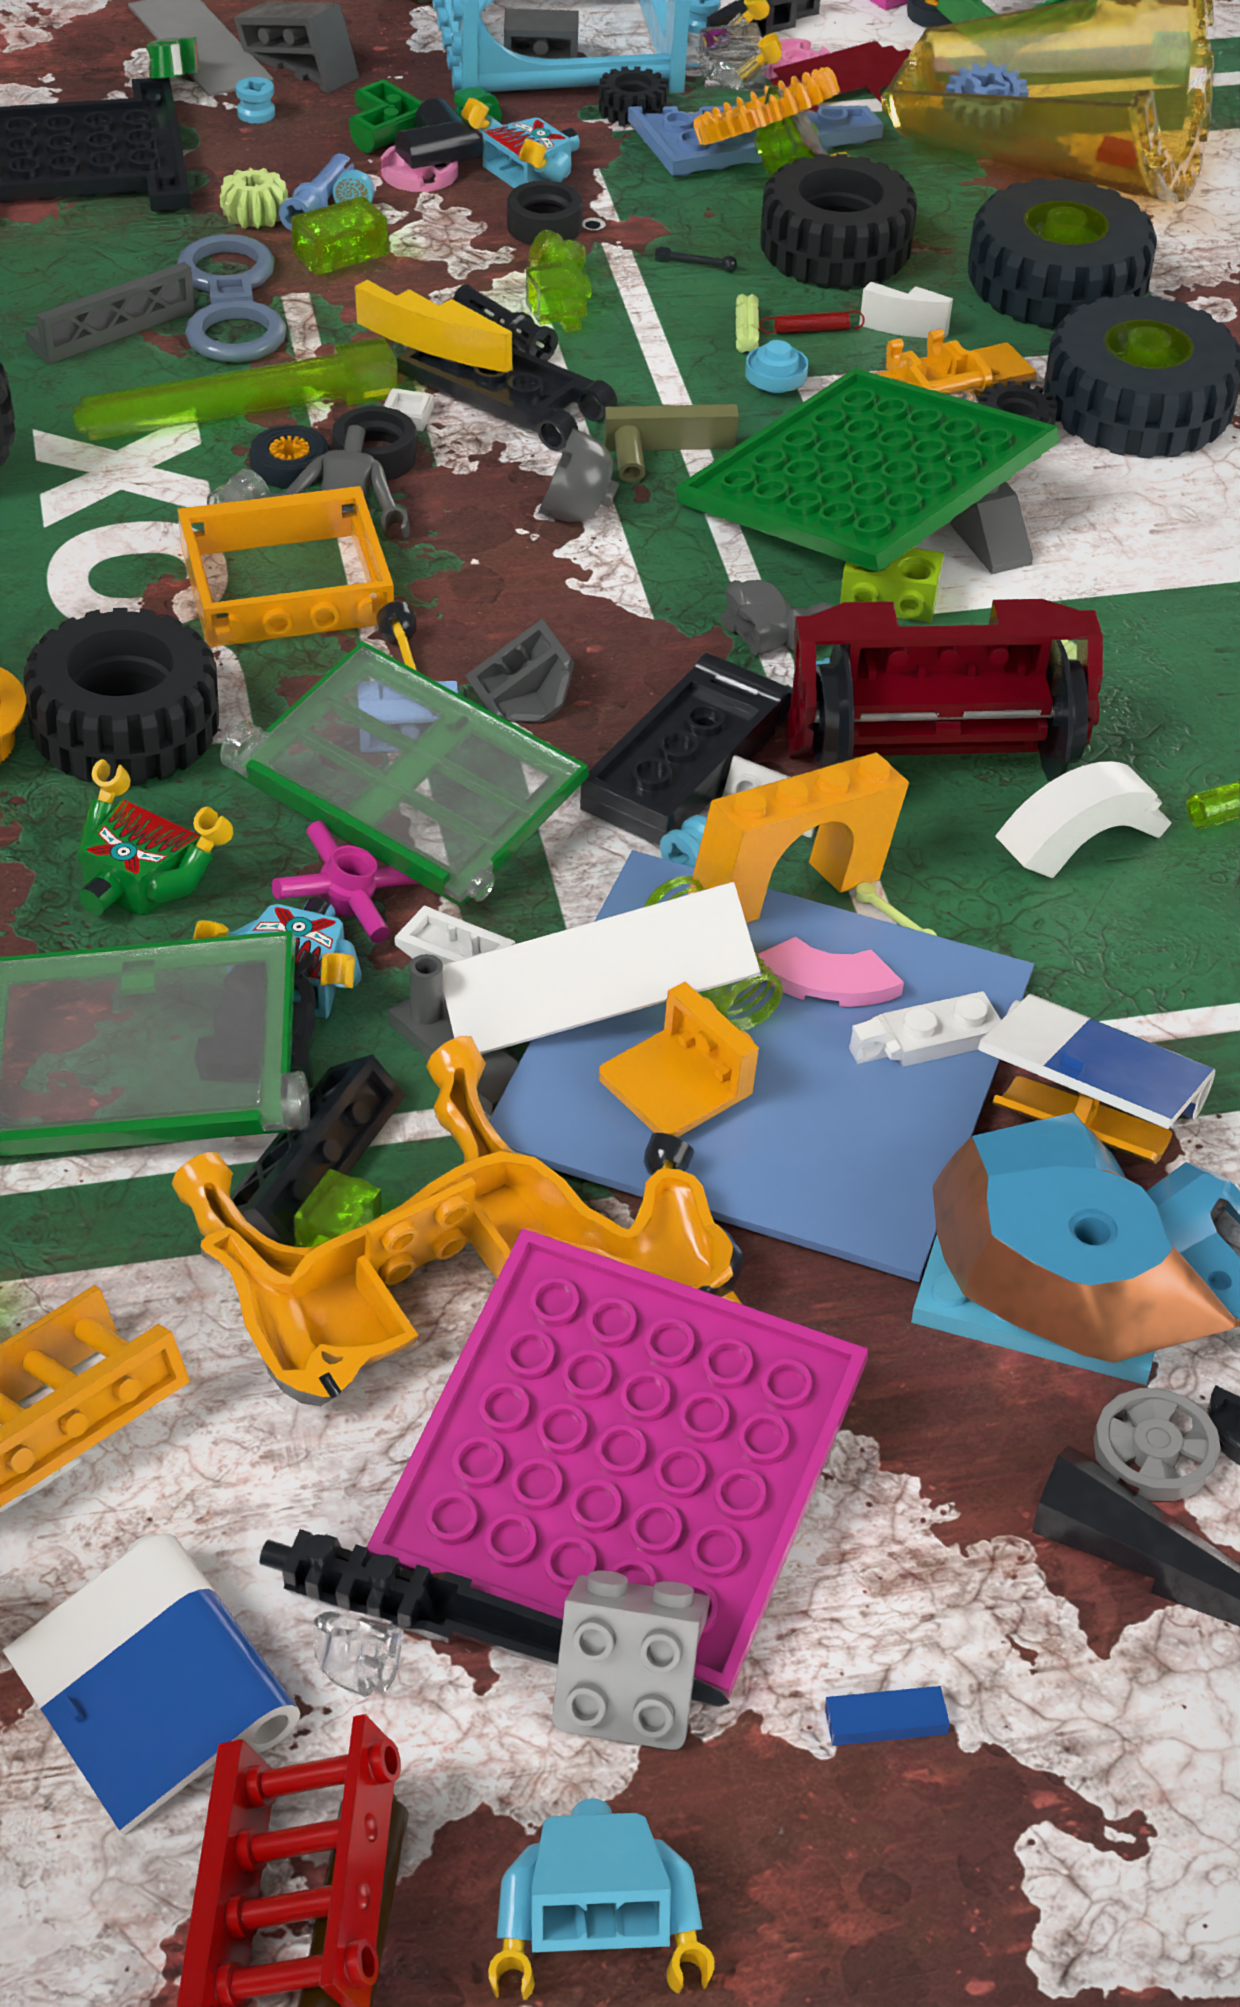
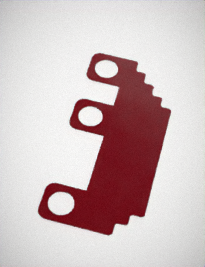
M871 41L774 68L773 71L777 74V77L770 79L773 87L769 88L771 92L777 91L780 80L784 82L786 87L791 86L792 76H796L799 82H803L802 75L804 72L809 73L811 76L814 69L819 70L820 68L829 67L836 76L840 89L838 94L867 87L882 105L895 107L914 100V95L898 77L918 72L935 91L945 92L946 86L935 83L932 80V74L936 71H945L952 75H958V73L944 57L930 58L926 53L916 55L909 49L899 51L892 45L883 47L877 41ZM888 85L895 86L902 90L904 96L897 101L888 100L881 95L880 89ZM816 104L807 110L818 113L819 107Z

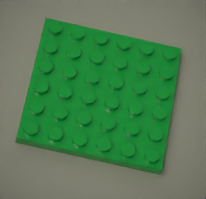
M854 368L676 486L675 491L679 504L755 529L766 535L784 539L798 546L830 555L833 558L862 566L867 570L879 572L1058 444V426Z

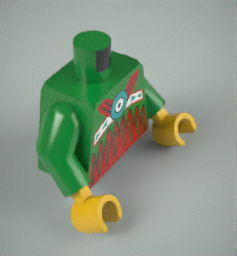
M104 759L96 762L92 769V779L101 789L98 799H91L78 849V860L82 865L85 885L78 894L82 905L87 911L95 915H101L113 903L137 915H147L166 902L192 895L202 877L205 876V872L214 857V853L211 852L213 846H222L232 839L233 827L231 822L224 816H220L218 819V813L211 807H203L194 817L193 824L195 830L200 834L198 835L127 800L122 799L117 805H114V798L124 794L130 787V777L128 772L119 765L115 777L111 781L106 782L110 775V765Z

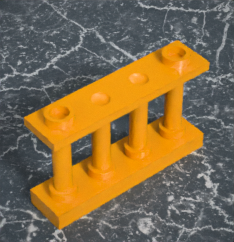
M93 1285L0 1344V1508L191 1382L172 1331L157 1324L131 1342L125 1340L118 1335L101 1289ZM96 1352L106 1357L80 1375L69 1370ZM44 1385L54 1390L27 1409L17 1404Z

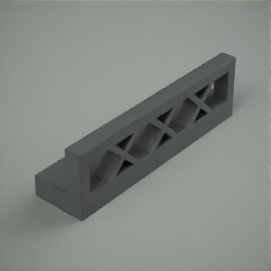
M183 262L36 314L38 326L25 331L27 346L49 365L195 312L191 267Z

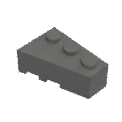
M264 2L234 17L243 51L251 54L260 62L275 69L284 67L294 72L295 78L301 81L310 79L320 84V90L327 93L359 78L340 3Z

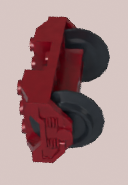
M993 599L989 625L899 626L893 601L843 602L811 616H796L791 707L786 713L785 737L789 758L814 757L816 766L824 768L852 760L853 756H866L876 752L880 756L1039 752L1042 769L1047 781L1051 782L1066 773L1069 763L1078 762L1082 758L1085 747L1090 744L1093 725H1098L1100 704L1098 693L1100 692L1103 678V634L1096 611L1078 610L1045 599ZM1061 640H1077V660L1068 659ZM816 645H834L829 663L816 665Z

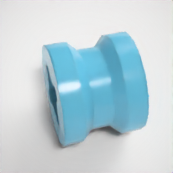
M690 0L688 31L696 34H702V32L706 31L707 17L719 10L721 0Z
M248 77L236 83V95L240 99V103L237 106L239 119L247 123L259 124L268 122L275 117V105L271 102V98L274 95L272 81L262 77Z
M698 814L691 816L683 822L681 830L674 829L665 834L660 840L662 858L695 868L707 817Z

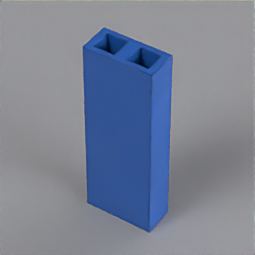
M941 1686L826 1697L824 1709L832 1746L948 1735L950 1722Z

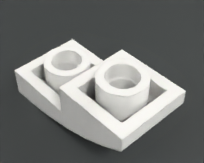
M870 282L863 289L861 313L865 318L863 327L917 338H927L929 331L942 329L945 335L944 338H946L949 332L953 298L916 286L907 294ZM860 315V325H861L862 322H863V318H862V316Z

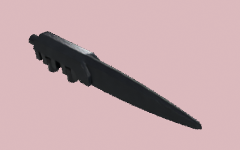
M302 1529L299 1530L292 1547L268 1539L262 1548L259 1564L281 1571L284 1580L283 1589L292 1594L426 1639L448 1644L450 1638L454 1637L519 1658L558 1668L563 1620L471 1588L472 1579L448 1571L431 1574L429 1568L418 1564L415 1570L411 1571L402 1568L397 1557L388 1554L386 1556L375 1555L372 1557L368 1548L357 1544L353 1551L342 1548L336 1537L327 1534L325 1536L321 1534L313 1535L311 1532ZM694 1678L691 1702L715 1707L730 1704V1701L723 1692Z

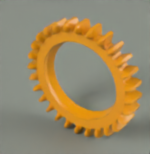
M829 67L820 68L819 70L814 69L811 76L809 73L804 72L802 75L803 82H799L796 76H792L791 86L788 87L780 80L778 87L784 91V93L782 92L784 97H781L778 90L771 92L770 88L765 86V95L757 97L755 92L751 91V100L744 103L740 97H737V106L731 108L730 104L725 102L722 113L717 107L712 109V114L709 111H705L703 115H698L693 121L699 145L712 144L730 137H736L744 132H751L756 128L783 120L787 116L795 115L799 111L809 109L813 105L832 98V96L840 92L834 72Z

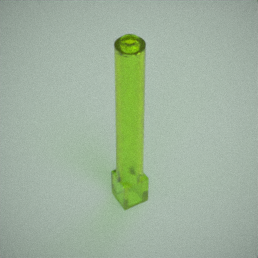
M384 337L334 345V354L82 396L79 397V406L73 407V418L77 433H85L88 441L343 397L347 405L387 399L391 389H397V362Z

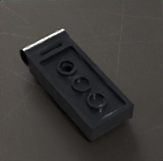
M703 654L695 667L588 771L589 777L581 784L580 809L660 845V840L665 834L674 829L681 830L685 820L699 814L725 787L733 756L750 761L775 735L776 725H780L785 721L786 713L791 707L792 688L713 654Z

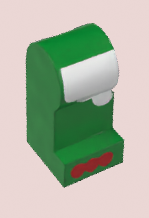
M196 37L161 38L146 45V50L150 57V78L179 77L186 73L200 72Z

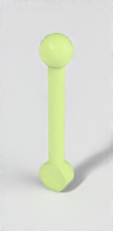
M864 882L857 885L855 892L857 901L873 904L903 927L937 936L934 930L929 928L922 929L876 894L877 889L873 884Z

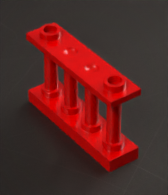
M366 1714L353 1716L349 1753L345 1755L273 1769L243 1739L218 1744L176 2007H243L248 1998L318 1986L342 2007L370 2006L371 1988L376 1982L379 1972L376 1943L394 1782L400 1776L401 1760L396 1744ZM344 1784L341 1816L339 1819L268 1832L272 1805L276 1802L277 1797ZM336 1849L332 1885L259 1898L262 1871L268 1862ZM328 1917L323 1954L249 1967L252 1941L258 1929Z

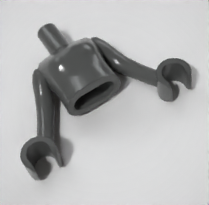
M357 425L348 427L343 450H331L326 454L316 457L284 493H273L268 496L275 497L303 493L323 473L320 491L361 486L366 501L368 489L372 483L383 510L381 524L384 535L388 536V529L394 523L402 524L403 538L409 537L410 534L408 515L403 508L395 506L382 465L373 456L361 452L365 429ZM342 505V511L352 512V506L355 505Z

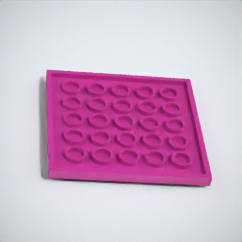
M522 1228L366 1548L369 1549L372 1557L375 1555L386 1556L388 1554L399 1558L402 1568L414 1571L418 1564L429 1568L431 1574L448 1571L472 1579L471 1588L532 1608L561 1620L564 1617L565 1600L578 1576H588L593 1571L617 1572L626 1576L628 1583L653 1587L656 1583L663 1581H673L689 1585L694 1589L695 1594L710 1596L707 1622L697 1648L694 1678L723 1692L726 1698L730 1699L867 1363L868 1348Z

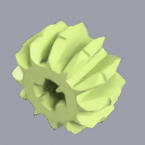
M250 167L248 171L235 170L234 175L224 177L223 185L221 186L220 207L223 209V215L228 217L229 223L234 225L240 224L243 229L249 226L256 227L257 229L264 225L272 227L275 221H281L279 208L288 198V190L286 189L285 181L280 179V175L275 172L268 173L266 168L253 170Z

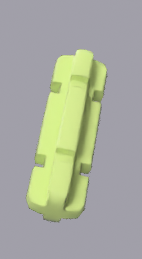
M741 294L736 298V348L739 352L744 353L746 351L751 352L759 347V301L754 294L748 297Z

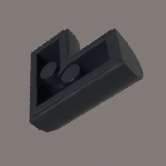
M431 98L424 101L417 109L415 128L397 132L395 152L412 169L480 157L483 153V145L478 134L444 100Z

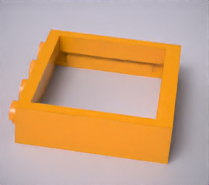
M361 486L178 509L181 548L204 639L210 648L378 625L376 620L378 611L384 605L394 602V585ZM354 504L355 506H352V512L342 513V505ZM203 523L204 530L193 531L191 524ZM352 536L367 583L213 603L201 555ZM227 613V617L217 618L216 614Z

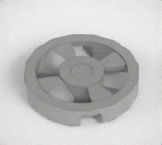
M1138 1388L1116 1396L1103 1408L1093 1437L1095 1457L1101 1468L1118 1480L1121 1478L1128 1484L1138 1487V1494L1149 1501H1177L1198 1493L1204 1487L1206 1478L1214 1472L1221 1451L1218 1429L1205 1410L1186 1396L1157 1388ZM1176 1408L1192 1418V1430L1182 1434L1178 1427L1170 1422ZM1126 1416L1128 1420L1133 1424V1426L1124 1423L1114 1417L1123 1418ZM1180 1453L1202 1463L1196 1470L1182 1477L1173 1468L1179 1460ZM1134 1461L1141 1467V1470L1137 1472L1127 1466V1464Z

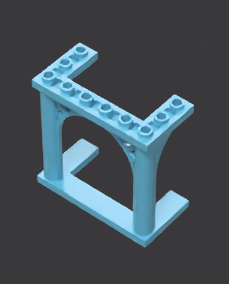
M432 0L433 10L437 12L438 30L442 31L443 50H447L448 70H452L453 90L480 87L487 92L599 86L600 78H602L605 72L610 74V70L614 68L621 71V67L628 66L629 70H634V66L641 67V71L649 68L653 70V74L657 72L662 74V78L667 80L669 93L684 92L690 0H667V2L666 0H638L656 54L568 59L530 57L512 52L502 46L487 30L480 16L485 8L496 0Z

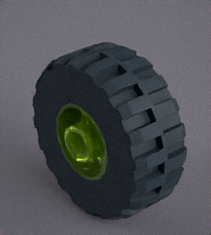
M1045 178L1032 179L1031 182L1027 183L1018 182L1009 185L1005 190L1000 189L993 193L977 211L973 221L968 259V276L978 296L984 302H989L992 309L1002 315L1005 313L1013 317V320L1023 324L1031 323L1038 325L1039 328L1052 329L1056 328L1075 308L1084 303L1089 305L1095 299L1103 297L1110 299L1117 298L1120 295L1133 294L1134 297H1144L1149 289L1157 235L1145 211L1141 212L1136 202L1122 197L1119 192L1110 188L1104 189L1094 183L1086 181L1084 183L1074 182L1071 179L1058 178L1057 180H1045Z
M1134 294L1120 295L1117 298L1110 299L1108 297L1095 299L1089 305L1084 303L1075 308L1055 328V333L1051 336L1043 394L1050 392L1053 395L1052 400H1056L1057 412L1055 420L1057 422L1061 421L1064 430L1072 436L1077 435L1083 439L1084 443L1095 448L1099 446L1110 450V453L1123 456L1124 454L1138 455V458H1153V456H1165L1168 458L1180 456L1181 453L1186 451L1192 453L1202 449L1208 442L1212 443L1233 419L1240 390V346L1237 339L1232 337L1229 328L1225 324L1215 321L1211 314L1201 309L1198 311L1191 308L1189 304L1175 300L1173 302L1151 295L1147 297H1134Z

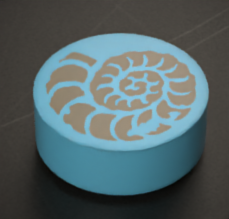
M359 170L343 172L333 187L335 202L341 209L349 213L365 211L375 194L372 180L368 175Z

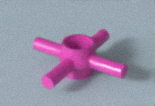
M323 821L311 823L306 832L325 863L321 872L318 874L274 878L272 881L273 896L275 899L318 895V898L325 899L331 903L336 915L347 917L356 915L372 942L379 943L384 941L389 936L390 930L371 900L375 889L419 883L391 866L377 867L375 858L362 848L349 845L339 847Z

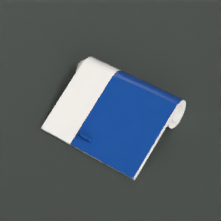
M1033 994L1027 995L1022 1001L1015 1000L1007 1015L980 1040L977 1049L1166 1129H1169L1180 1115L1191 1120L1196 1119L1206 1101L1215 1076V1069Z
M170 1533L147 1534L138 1538L130 1545L125 1555L2 1650L118 1830L124 1835L216 1762L218 1744L243 1739L254 1751L261 1753L283 1741L292 1732L300 1717V1711L295 1702L179 1540Z

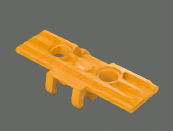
M938 329L929 331L927 337V357L919 358L912 350L902 353L904 344L901 338L888 341L886 347V368L888 370L874 373L948 395L965 392L968 397H972L981 393L984 394L985 388L988 386L994 388V384L1001 382L1004 386H1007L1008 381H1015L1016 386L1022 385L1027 380L1035 379L1037 372L1007 342L968 351L962 348L957 340L943 343L944 331Z

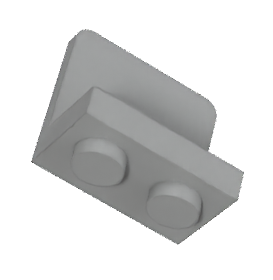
M593 1571L588 1576L579 1575L565 1600L552 1712L554 1726L564 1732L668 1750H676L682 1747L688 1730L697 1648L707 1622L710 1596L695 1594L691 1586L673 1581L658 1582L654 1587L628 1583L626 1576L612 1571Z

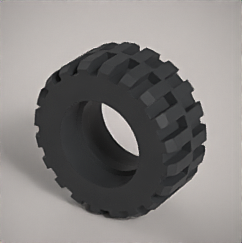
M826 153L815 154L813 158L809 159L801 157L795 159L793 164L786 163L781 166L766 183L763 193L760 232L761 249L773 267L776 266L780 273L787 277L792 275L796 281L803 284L810 282L817 284V287L828 289V286H834L842 290L851 289L852 286L865 288L870 282L874 283L875 281L882 283L893 274L896 275L910 259L917 198L908 180H905L903 175L897 170L891 171L888 165L880 161L874 163L867 157L858 156V158L848 157V154L839 153L836 156H826Z
M127 607L113 608V612L101 613L100 610L86 612L83 618L76 620L74 617L63 621L57 631L51 628L42 636L39 644L36 643L27 657L23 679L31 738L35 741V747L48 761L50 760L52 765L65 774L72 771L79 780L91 783L93 780L92 769L96 762L104 759L110 765V775L106 782L111 781L115 777L119 765L128 772L132 786L146 784L147 779L155 777L163 780L173 776L175 769L180 767L185 770L198 759V755L202 756L213 742V737L218 732L219 702L217 664L214 661V653L189 625L183 627L177 618L166 614L164 617L157 616L155 611L142 608L140 612L128 611Z

